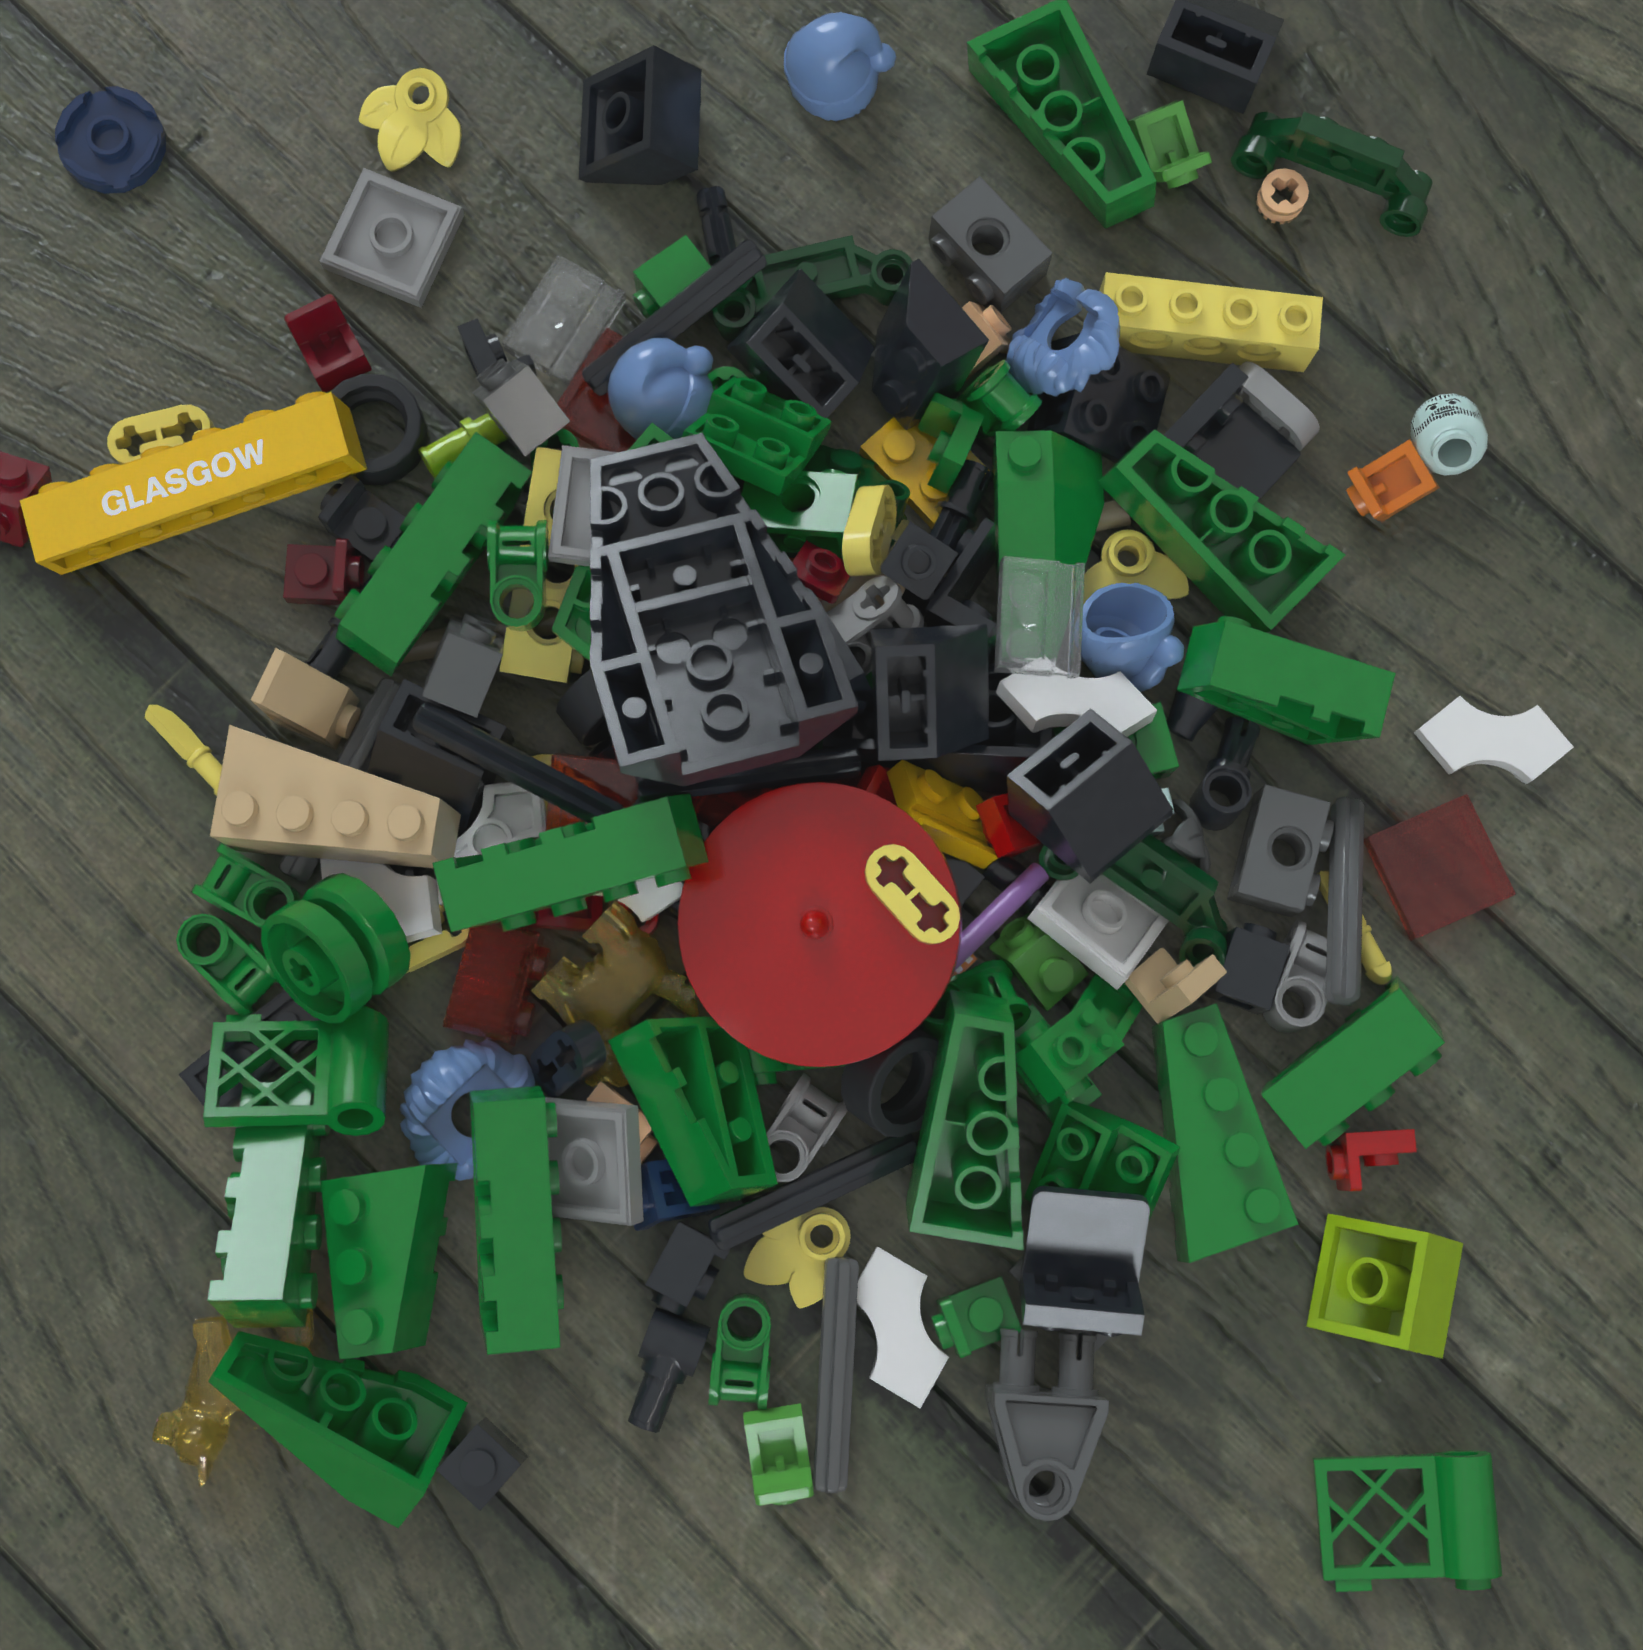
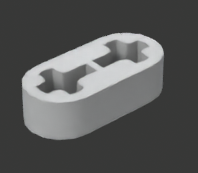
M1247 361L1242 363L1239 369L1249 378L1239 395L1245 400L1244 402L1301 451L1320 430L1318 420L1314 414L1259 365Z

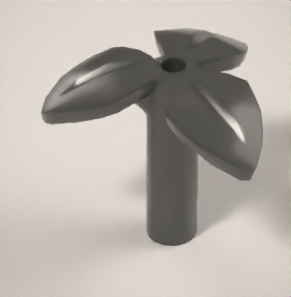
M1173 799L1174 811L1183 822L1177 827L1173 836L1160 839V841L1181 856L1190 857L1198 868L1210 875V853L1203 837L1204 834L1200 820L1187 803L1181 799Z

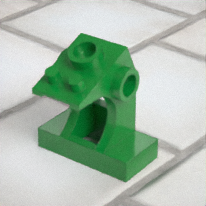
M1089 998L1051 1027L1032 1004L1029 1006L1031 1010L1030 1018L1022 1027L1015 1031L1017 1081L1052 1127L1062 1103L1065 1106L1071 1101H1075L1089 1106L1102 1096L1101 1092L1088 1077V1074L1124 1046V1043Z

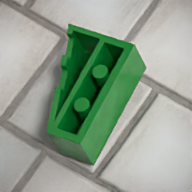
M1222 616L1218 618L1217 622L1193 626L1177 690L1300 742L1314 745L1380 738L1396 673L1253 629L1249 622L1239 618Z
M1398 976L1384 986L1387 990L1364 1009L1357 1008L1344 1019L1346 1022L1321 1042L1317 1041L1263 1085L1262 1097L1305 1149L1317 1140L1323 1147L1333 1142L1350 1127L1345 1119L1362 1106L1368 1112L1376 1109L1396 1092L1391 1085L1394 1081L1408 1071L1416 1077L1433 1066L1442 1057V1054L1437 1050L1445 1043L1440 1026Z
M711 1016L647 1019L608 1040L690 1207L736 1202L778 1184L747 1047L729 1035Z
M458 1163L421 1165L321 1181L339 1360L389 1354L426 1345L439 1273L434 1271L439 1238L440 1236H445L448 1217L443 1215L449 1181H455Z

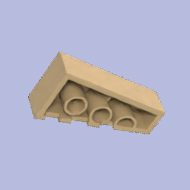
M229 725L210 837L241 852L433 868L432 863L454 857L461 814L438 797Z

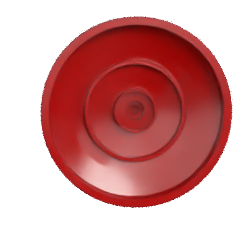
M822 782L801 783L772 790L746 802L727 816L707 837L704 846L709 862L690 867L691 879L685 880L682 888L678 913L679 946L688 979L696 996L717 1024L734 1039L749 1049L780 1062L809 1067L839 1066L870 1058L889 1049L911 1034L935 1009L952 979L958 961L962 936L961 903L955 879L944 854L930 834L907 812L876 794L853 786ZM892 844L905 847L917 857L953 897L959 907L960 921L958 929L952 937L937 944L919 942L908 933L873 894L866 883L864 871L867 860L875 850L884 845ZM885 857L879 859L877 864L882 871L876 878L878 883L885 887L888 883L893 882L905 895H908L913 888L902 875L903 870L907 867L905 861L901 858L894 862L888 861ZM919 894L914 896L911 902L922 914L920 921L917 922L919 929L925 932L933 927L939 933L944 931L947 926L943 922L942 917L947 912L946 907L942 903L931 907L927 905Z

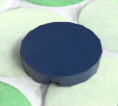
M118 86L104 87L106 91H98L94 94L89 90L78 95L62 111L56 125L55 142L58 145V154L63 166L69 175L83 187L103 194L125 193L145 184L159 169L166 152V133L153 106L137 92Z

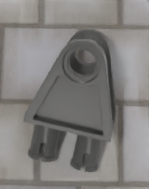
M1003 1328L1000 1329L999 1382H993V1385L985 1384L984 1397L1007 1485L1014 1498L1033 1518L1042 1521L1058 1520L1068 1514L1076 1502L1109 1412V1400L1099 1395L1098 1389L1093 1388L1094 1352L1097 1335L1078 1333V1353L1076 1357L1077 1335L1059 1332L1058 1386H1052V1389L1040 1388L1039 1385L1034 1384L1038 1331L1020 1329V1347L1017 1354L1018 1331ZM1041 1471H1051L1053 1481L1049 1490L1042 1495L1029 1494V1484L1034 1475Z

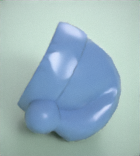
M843 12L829 13L814 19L792 35L784 52V73L793 97L806 111L827 121H839L854 117L855 114H859L862 109L866 108L875 95L879 73L887 72L894 67L896 54L888 44L881 43L876 27L867 19Z
M651 338L630 347L618 359L610 374L608 383L609 403L616 420L636 440L651 423H654L673 439L682 438L683 431L707 412L712 392H714L712 382L707 376L712 369V354L702 346H692L685 349L669 338Z
M1116 583L1096 590L1082 605L1072 629V642L1076 654L1095 678L1110 676L1121 671L1140 692L1149 690L1163 680L1168 667L1177 664L1184 657V645L1177 637L1171 635L1174 625V611L1171 602L1167 600L1163 593L1147 585Z

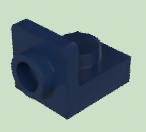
M667 1159L646 1162L641 1165L644 1221L634 1225L636 1231L649 1229L660 1222L712 1214L720 1209L719 1204L690 1207Z

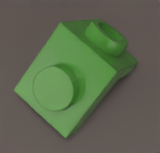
M1183 100L1171 102L1128 120V124L1156 181L1166 182L1168 189L1199 178L1197 169L1212 163L1209 152H1199Z
M1029 912L1023 917L1008 923L1002 930L1000 937L990 945L989 949L996 958L1005 961L1037 1005L1048 1011L1088 975V972L1074 955L1027 919L1031 914Z
M801 1403L768 1408L767 1410L743 1412L756 1505H788L799 1499L814 1496Z

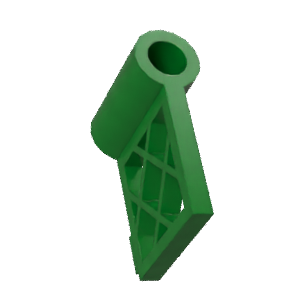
M364 1006L342 1023H327L322 1020L262 1021V1014L226 1015V1022H213L203 1112L204 1126L328 1125L336 1132L352 1136L368 1135L378 1131L384 1125L386 1117L389 1022L387 1018L373 1008ZM295 1040H318L317 1050L300 1063H297L282 1051ZM251 1041L260 1048L239 1065L225 1054L226 1042ZM272 1058L288 1072L266 1088L250 1074ZM223 1069H224V1070L227 1071L228 1073L225 1074V1075L222 1077ZM314 1069H316L315 1077L310 1073ZM300 1081L314 1093L313 1105H286L278 1097ZM239 1082L255 1095L253 1099L241 1107H219L220 1097Z
M1456 1450L1432 1454L1313 1458L1322 1579L1324 1581L1334 1580L1336 1592L1372 1591L1371 1579L1439 1577L1454 1579L1455 1588L1460 1590H1486L1492 1588L1491 1579L1502 1576L1492 1455L1490 1452ZM1420 1468L1422 1492L1405 1510L1381 1487L1396 1469ZM1362 1470L1383 1471L1373 1481ZM1327 1471H1353L1369 1486L1347 1512L1329 1497ZM1375 1493L1380 1495L1401 1515L1379 1541L1354 1519ZM1422 1506L1425 1527L1413 1517ZM1330 1507L1342 1517L1332 1529ZM1408 1522L1426 1537L1428 1563H1402L1386 1549ZM1348 1524L1374 1546L1358 1565H1334L1333 1541ZM1382 1553L1393 1564L1372 1563Z

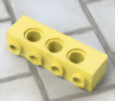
M1108 272L1105 273L1099 290L1103 294L1108 295L1118 307L1120 323L1119 343L1121 347L1132 353L1225 364L1234 363L1235 365H1242V363L1247 361L1253 362L1261 368L1304 372L1319 350L1323 297Z
M537 447L523 526H535L538 520H547L550 545L553 509L555 506L562 451ZM571 578L563 583H552L546 579V608H560ZM514 589L512 591L508 616L518 619L528 615L534 605L533 594L526 589ZM506 627L499 672L570 684L571 673L582 674L585 658L559 637L554 639L541 638L537 634L535 627L521 632L510 630Z

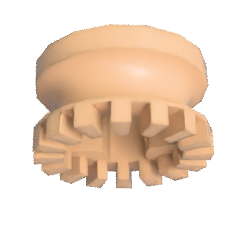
M1286 168L1274 170L1266 176L1257 193L1256 205L1259 207L1258 212L1260 214L1263 213L1264 219L1267 220L1269 218L1271 223L1275 224L1276 221L1280 222V224H1284L1286 221L1290 223L1294 218L1298 217L1307 202L1309 194L1308 184L1303 176L1295 170ZM1288 187V191H1293L1290 202L1283 200L1278 204L1272 199L1276 191L1275 188L1282 191Z

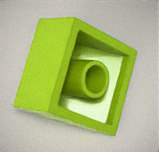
M1328 1213L1306 1327L1443 1359L1463 1243L1428 1232Z

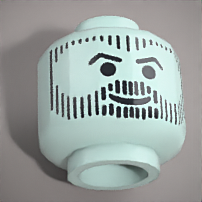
M1454 393L1435 396L1424 402L1416 410L1411 421V439L1418 454L1432 473L1444 476L1463 473L1474 467L1482 459L1487 449L1488 433L1477 405L1465 396Z

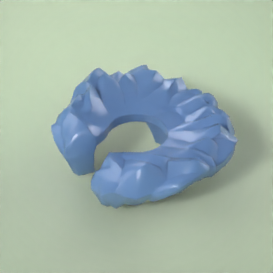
M1067 278L1056 280L1050 294L1045 296L1041 303L1035 305V314L1029 324L1015 332L1012 336L1007 353V362L1011 365L1009 371L1027 393H1032L1033 395L1045 392L1056 397L1073 389L1081 392L1091 375L1098 374L1101 370H1110L1113 367L1120 346L1118 307L1108 295L1103 294L1101 291L1085 290L1081 283ZM1083 306L1088 313L1079 337L1065 349L1052 350L1051 340L1055 331L1062 323L1081 312Z
M466 1039L463 1046H451L447 1050L435 1051L432 1058L421 1063L419 1070L410 1074L411 1085L403 1092L406 1103L400 1105L401 1114L405 1117L400 1123L401 1130L410 1140V1149L415 1151L414 1157L418 1160L420 1166L458 1163L455 1179L458 1181L473 1179L472 1137L465 1136L456 1129L452 1121V1108L460 1096L470 1091L535 1086L532 1069L526 1057L522 1054L512 1055L498 1043L488 1039L480 1043Z

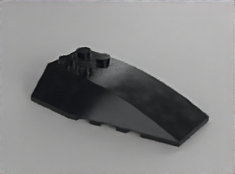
M703 433L590 459V669L621 773L683 787L800 757L858 713V705L822 604L813 591L808 592L797 576V568L786 552L781 553L767 533V525L756 509L751 510L743 499L740 486Z

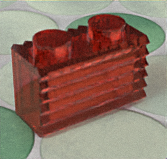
M501 922L470 928L449 1005L446 1009L443 1027L514 1047L518 1035L527 1037L536 1008L535 1003L527 1002L533 980L543 981L551 955L550 948L542 947L545 937L541 932L522 927L503 932Z

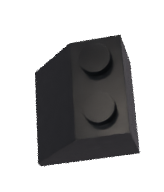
M653 45L584 79L579 179L586 183L663 185L698 170L702 69Z
M920 259L911 262L876 334L872 391L878 397L883 408L892 414L905 430L920 422L934 393H940L950 399L956 398L989 341L986 335Z

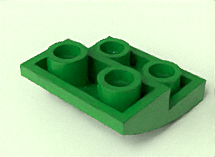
M733 376L712 392L707 412L683 431L682 437L703 433L732 475L780 496L811 460L829 432L832 421L818 415L816 409L805 402L798 400L787 401L767 392V388L759 381Z
M1071 1101L1065 1106L1062 1103L1024 1198L1031 1202L1033 1191L1040 1186L1138 1194L1146 1197L1149 1202L1150 1220L1181 1147L1137 1124L1106 1111L1075 1101Z

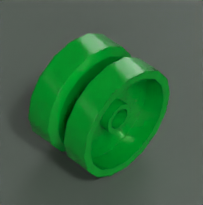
M344 873L327 876L308 889L301 900L290 901L271 914L261 926V944L267 963L279 984L295 1003L311 1016L327 1023L344 1022L363 1008L372 995L382 994L409 971L411 954L406 935L395 914L378 893L360 879Z

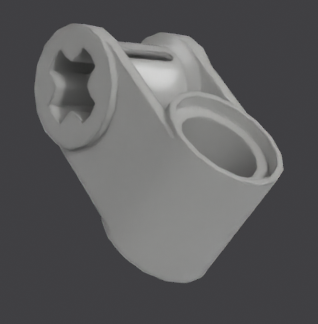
M888 576L874 577L867 581L858 591L826 612L866 676L872 670L871 629H892L894 627L891 623L894 621L901 628L924 626V618L921 612L914 605L905 603L901 598L900 586ZM876 595H880L884 600L885 604L883 606L875 599Z
M1298 919L1291 926L1283 942L1290 945V949L1270 1010L1263 1013L1264 1019L1269 1026L1283 1033L1297 1032L1318 1021L1324 1013L1328 1002L1325 997L1327 938L1307 930L1306 923ZM1285 991L1294 992L1302 999L1305 1009L1301 1019L1291 1017L1284 1010L1282 998Z
M803 1073L776 1114L778 1116L767 1132L769 1147L778 1142H785L792 1145L798 1154V1164L793 1171L787 1174L775 1172L777 1185H785L798 1179L804 1173L819 1148L825 1146L848 1111L844 1100L838 1102L812 1085L811 1077L806 1073ZM803 1102L807 1103L808 1105L819 1111L825 1117H822L821 1115H819L818 1113L804 1105Z

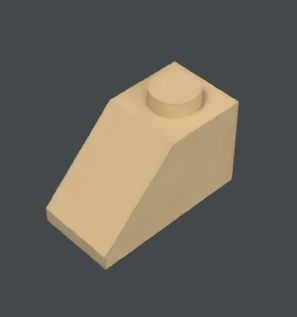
M275 648L251 698V701L275 724L334 749H337L342 737L349 738L361 713V709L357 707L359 699L349 687Z

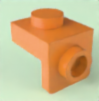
M1410 439L1365 467L1359 468L1356 466L1347 472L1354 484L1346 489L1353 505L1362 517L1370 513L1375 520L1380 522L1385 521L1440 488L1418 454L1413 441Z

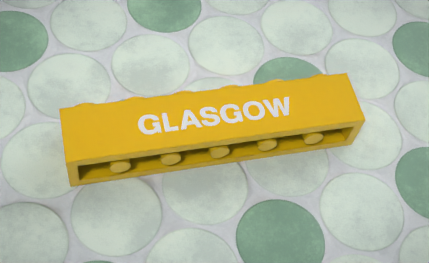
M311 392L297 398L292 406L277 411L260 410L250 413L243 419V423L226 429L208 428L201 430L192 436L191 441L174 447L157 446L149 448L142 452L141 458L122 465L105 464L98 466L90 471V476L74 482L61 481L46 484L38 490L39 494L20 500L35 561L63 575L339 480L351 474L365 471L367 466L351 410L332 392Z

